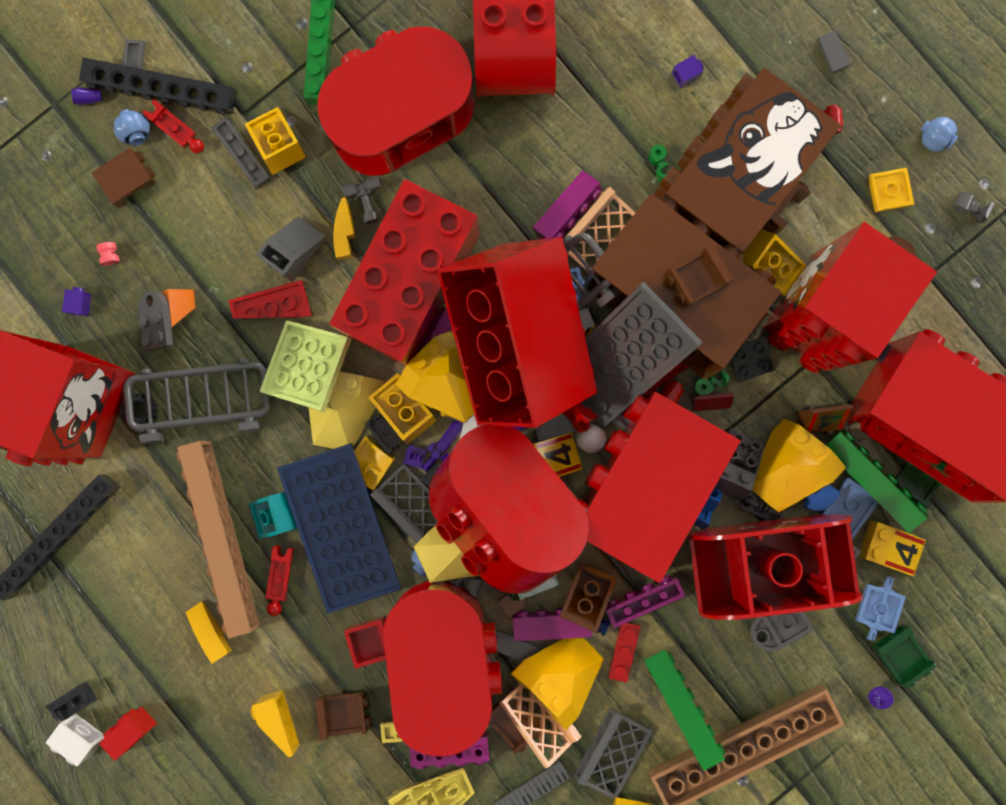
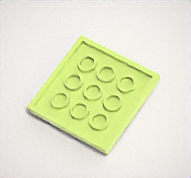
M286 320L259 392L325 412L352 339Z

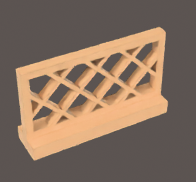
M608 187L564 238L568 235H571L573 238L579 233H584L587 229H594V240L597 244L598 242H608L609 247L611 242L614 241V239H611L610 228H620L621 232L623 227H625L623 225V214L633 216L635 212L615 194L611 187ZM613 199L619 204V212H609V203ZM619 214L620 225L610 226V215ZM599 215H606L607 226H597L596 218ZM607 228L608 239L598 240L597 229ZM579 242L582 243L581 256L586 261V257L595 256L597 262L599 259L595 254H585L586 242ZM570 250L567 254L587 271L577 256Z
M519 684L500 704L545 768H549L573 742H577L581 738V735L573 724L565 731L551 717L553 714L530 690L529 698L522 697L523 686ZM511 699L517 700V710H512L507 702ZM522 701L529 702V712L521 711ZM534 703H538L541 707L540 714L533 713ZM521 715L528 716V727L522 725ZM533 717L540 718V729L533 728ZM545 719L550 720L552 723V731L545 730ZM532 731L540 732L539 743H535L532 739ZM544 733L552 734L551 745L544 744ZM556 735L561 736L565 742L561 747L556 746ZM544 748H551V758L549 760L544 756Z

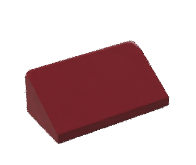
M734 393L694 396L692 398L693 411L731 408Z

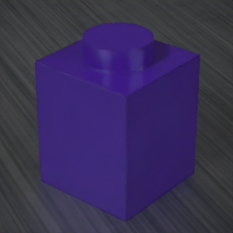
M692 55L675 65L671 73L680 88H683L701 77L703 64L699 59H696L695 55Z
M73 287L72 290L65 289L62 312L88 317L91 294L85 292L84 288Z

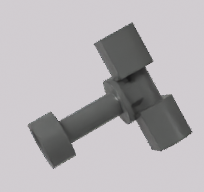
M378 175L367 178L364 183L358 185L350 183L341 186L346 199L357 196V199H362L366 213L363 215L365 224L379 221L378 213L376 211L373 212L369 196L372 195L371 191L382 188Z

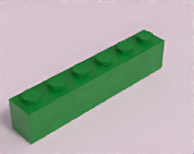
M312 0L304 86V99L307 105L318 106L321 86L329 75L335 0Z
M840 430L825 445L845 465V470L908 533L913 531L928 518V509L921 502L917 503L912 498L913 494L906 487L901 488L897 484L899 482L898 479L891 473L887 474L883 470L884 466L877 459L873 460L868 455L870 452L863 445L859 446L854 441L855 437L849 431Z
M663 650L644 660L702 770L705 771L724 761L723 755L726 753L720 743L716 744L713 738L715 733L711 725L705 724L703 710L700 706L696 707L693 699H695V696L690 687L686 689L683 683L685 678L681 670L676 671L673 665L676 661L671 652L667 653L666 650Z

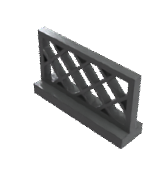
M404 463L370 494V497L416 544L425 536L424 526H435L438 523L435 519V524H424V512H432L431 510H424V499H429V496H424V491L429 495V489ZM403 469L409 475V482H397L398 474ZM386 485H395V496H387L382 489ZM397 485H409V496H397ZM411 485H419L422 488V496H411ZM389 498H395V504ZM397 498L409 499L408 510H400L397 507ZM411 499H422V510H411ZM411 512H422V523H413L410 520Z
M610 707L574 773L577 782L583 786L587 785L613 799L618 797L653 732L652 729ZM621 720L628 722L629 729L619 732L618 725ZM643 730L646 732L642 739L635 740V731ZM631 733L633 742L623 745L621 736ZM618 737L620 746L610 749V740ZM634 746V755L626 758L624 749ZM621 750L624 759L613 762L611 754ZM609 755L611 763L600 766L599 760L601 757ZM625 763L626 770L624 773L617 775L615 766ZM612 768L614 776L604 779L602 771ZM600 773L601 781L595 783L589 781L592 774ZM616 780L617 786L614 792L607 790L606 783Z

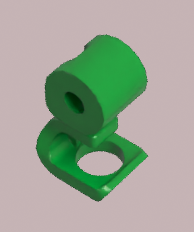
M656 144L650 150L649 161L652 166H658L655 172L656 179L661 182L667 175L663 174V170L668 167V163L664 161L667 150L663 145Z
M722 369L718 372L723 378L722 380H718L714 376H711L709 380L699 379L694 383L693 391L699 396L707 395L713 391V385L716 387L726 386L730 380L729 375Z

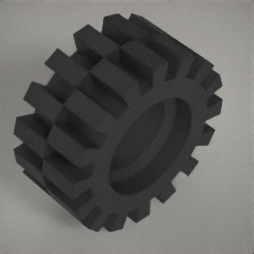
M134 393L132 394L133 408L138 403L143 404L146 408L145 415L142 418L134 416V421L137 424H147L146 394ZM150 397L152 423H154L153 420L158 418L156 413H159V409H156L158 404L154 402L155 399ZM124 403V405H120V409H122L120 415H123V418L121 419L123 421H126Z

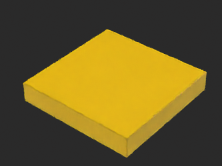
M907 168L868 175L875 213L914 205Z

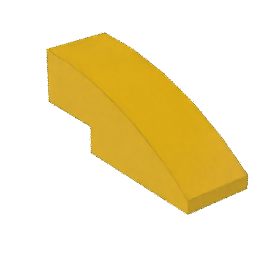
M346 197L341 198L334 223V250L338 261L353 258L349 240L357 238Z
M203 601L186 611L193 632L211 664L232 651L222 635L224 632Z

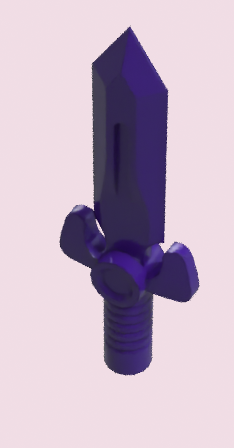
M459 420L452 422L436 444V450H433L435 443H431L427 447L432 454L422 466L424 471L428 472L438 458L443 461L445 460L448 453L446 452L443 456H440V454L449 448L461 432L463 422Z

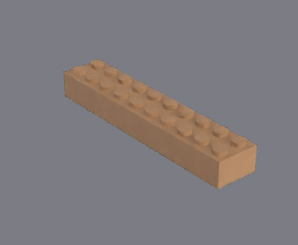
M197 441L177 447V459L183 468L181 472L182 478L188 487L187 497L193 505L192 516L194 520H197L198 524L197 535L199 539H202L203 543L202 554L204 558H207L208 562L207 573L209 577H212V591L218 599L217 610L219 615H222L224 622L222 623L223 632L227 634L228 639L250 633L258 628L260 623L211 441Z
M819 684L713 737L716 744L720 743L726 754L723 755L724 761L703 771L694 753L689 749L647 771L664 805H687L845 724L828 690Z

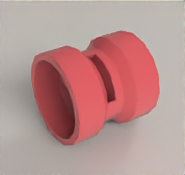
M105 242L96 245L97 252L101 256L99 258L101 266L115 265L120 262L119 256L116 254L117 246L115 242Z

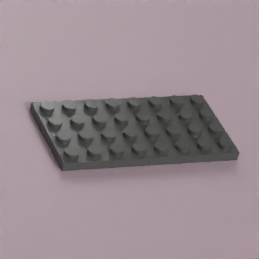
M645 282L631 293L585 338L590 362L594 370L597 393L580 403L585 408H590L597 415L595 421L604 428L631 405L639 394H644L701 345L702 341Z

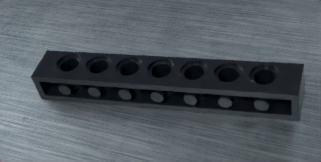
M82 58L79 81L85 83L88 88L97 90L98 87H103L104 91L116 93V90L123 91L122 94L131 97L138 94L146 100L158 98L160 102L171 104L172 101L178 102L179 106L190 108V105L197 106L196 109L202 111L213 109L215 113L226 115L227 112L233 113L237 90L233 87ZM105 73V78L101 80V75ZM124 76L123 83L119 84L120 77ZM142 80V86L137 88L138 81ZM161 83V89L156 92V85ZM179 87L180 92L174 95L175 88ZM198 91V97L192 99L193 92ZM216 94L217 100L211 103V96Z
M108 474L98 475L0 575V599L2 601L14 598L121 488Z

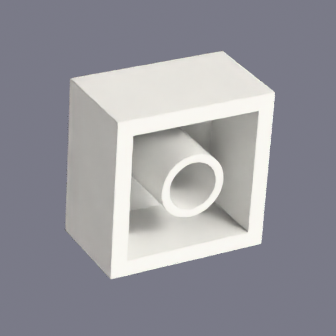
M74 714L57 726L46 741V744L50 746L53 752L65 757L69 764L78 767L95 753L104 737L100 731L87 721Z

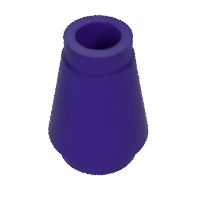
M76 87V89L71 90L73 104L83 106L102 102L101 90Z

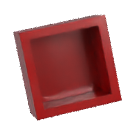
M384 616L349 626L344 630L355 669L386 660L383 639Z
M143 707L136 711L133 708L117 721V724L102 735L104 739L99 745L116 761L157 723Z

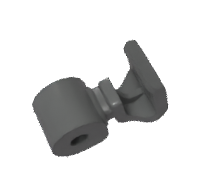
M959 192L952 208L962 214L972 212L971 215L975 217L977 222L984 223L988 219L995 203L990 202L988 206L980 207L981 204L974 201L975 196L967 192Z
M472 577L449 580L459 587L462 584L465 585L470 594L475 597L485 582L482 578L474 580Z

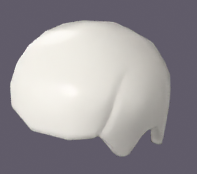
M590 424L591 428L587 432L579 433L577 431L575 436L576 442L583 451L590 454L598 453L605 447L607 436L599 426Z

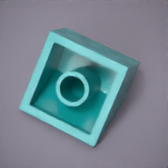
M285 492L249 503L259 540L297 528Z

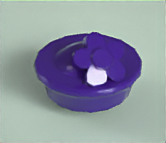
M882 686L871 689L868 695L871 705L878 709H887L894 701L892 693Z

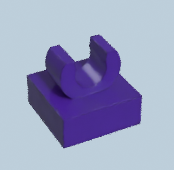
M408 445L403 463L421 469L427 450Z

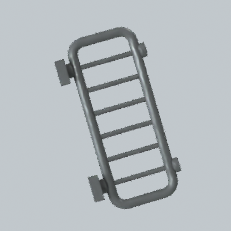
M579 233L573 238L571 235H568L563 239L565 250L567 253L572 250L590 273L591 268L576 250L575 246L581 241L586 242L598 259L603 255V250L589 234ZM570 271L573 282L584 295L577 302L579 310L599 294L602 297L596 302L601 308L622 293L616 287L611 289V283L604 279L601 282L595 273H590V275L598 285L587 293Z
M239 358L236 364L152 373L151 369L139 370L140 375L129 377L123 387L127 425L136 432H145V434L139 435L140 443L142 444L164 442V434L157 433V430L243 420L242 423H238L240 432L261 430V423L255 421V418L263 417L269 412L271 399L270 395L262 393V409L250 411L246 370H258L262 386L267 369L259 362H249V358ZM242 370L246 412L231 413L227 372ZM223 373L227 414L211 416L207 374ZM203 375L207 416L192 418L188 377ZM184 377L188 419L172 421L168 379ZM164 379L168 421L152 423L149 381ZM137 382H145L148 413L147 424H137L134 421L131 388Z

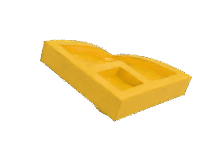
M365 436L355 449V454L366 486L374 491L395 458L377 445L369 436Z

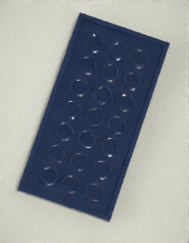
M352 443L277 467L327 614L401 590Z

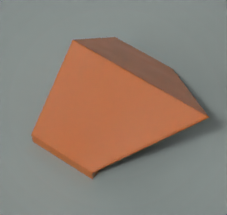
M167 289L161 292L165 295L169 304L171 327L193 309H196L194 290Z

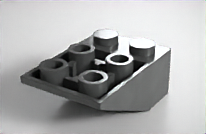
M297 217L267 239L256 256L293 282L327 237L303 219Z
M730 428L728 434L741 440L715 488L743 500L753 489L766 443Z

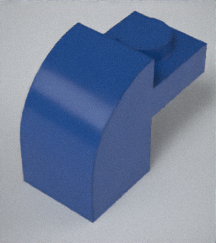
M830 485L825 486L812 495L810 494L803 498L801 501H806L802 507L816 511L825 510L834 503L840 492Z
M714 487L697 517L695 525L704 529L709 526L712 512L720 503L721 490Z

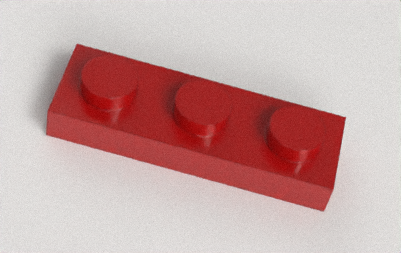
M630 622L620 625L608 673L609 679L627 683L641 628L640 625Z

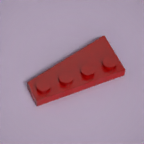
M303 280L228 300L233 319L313 317Z

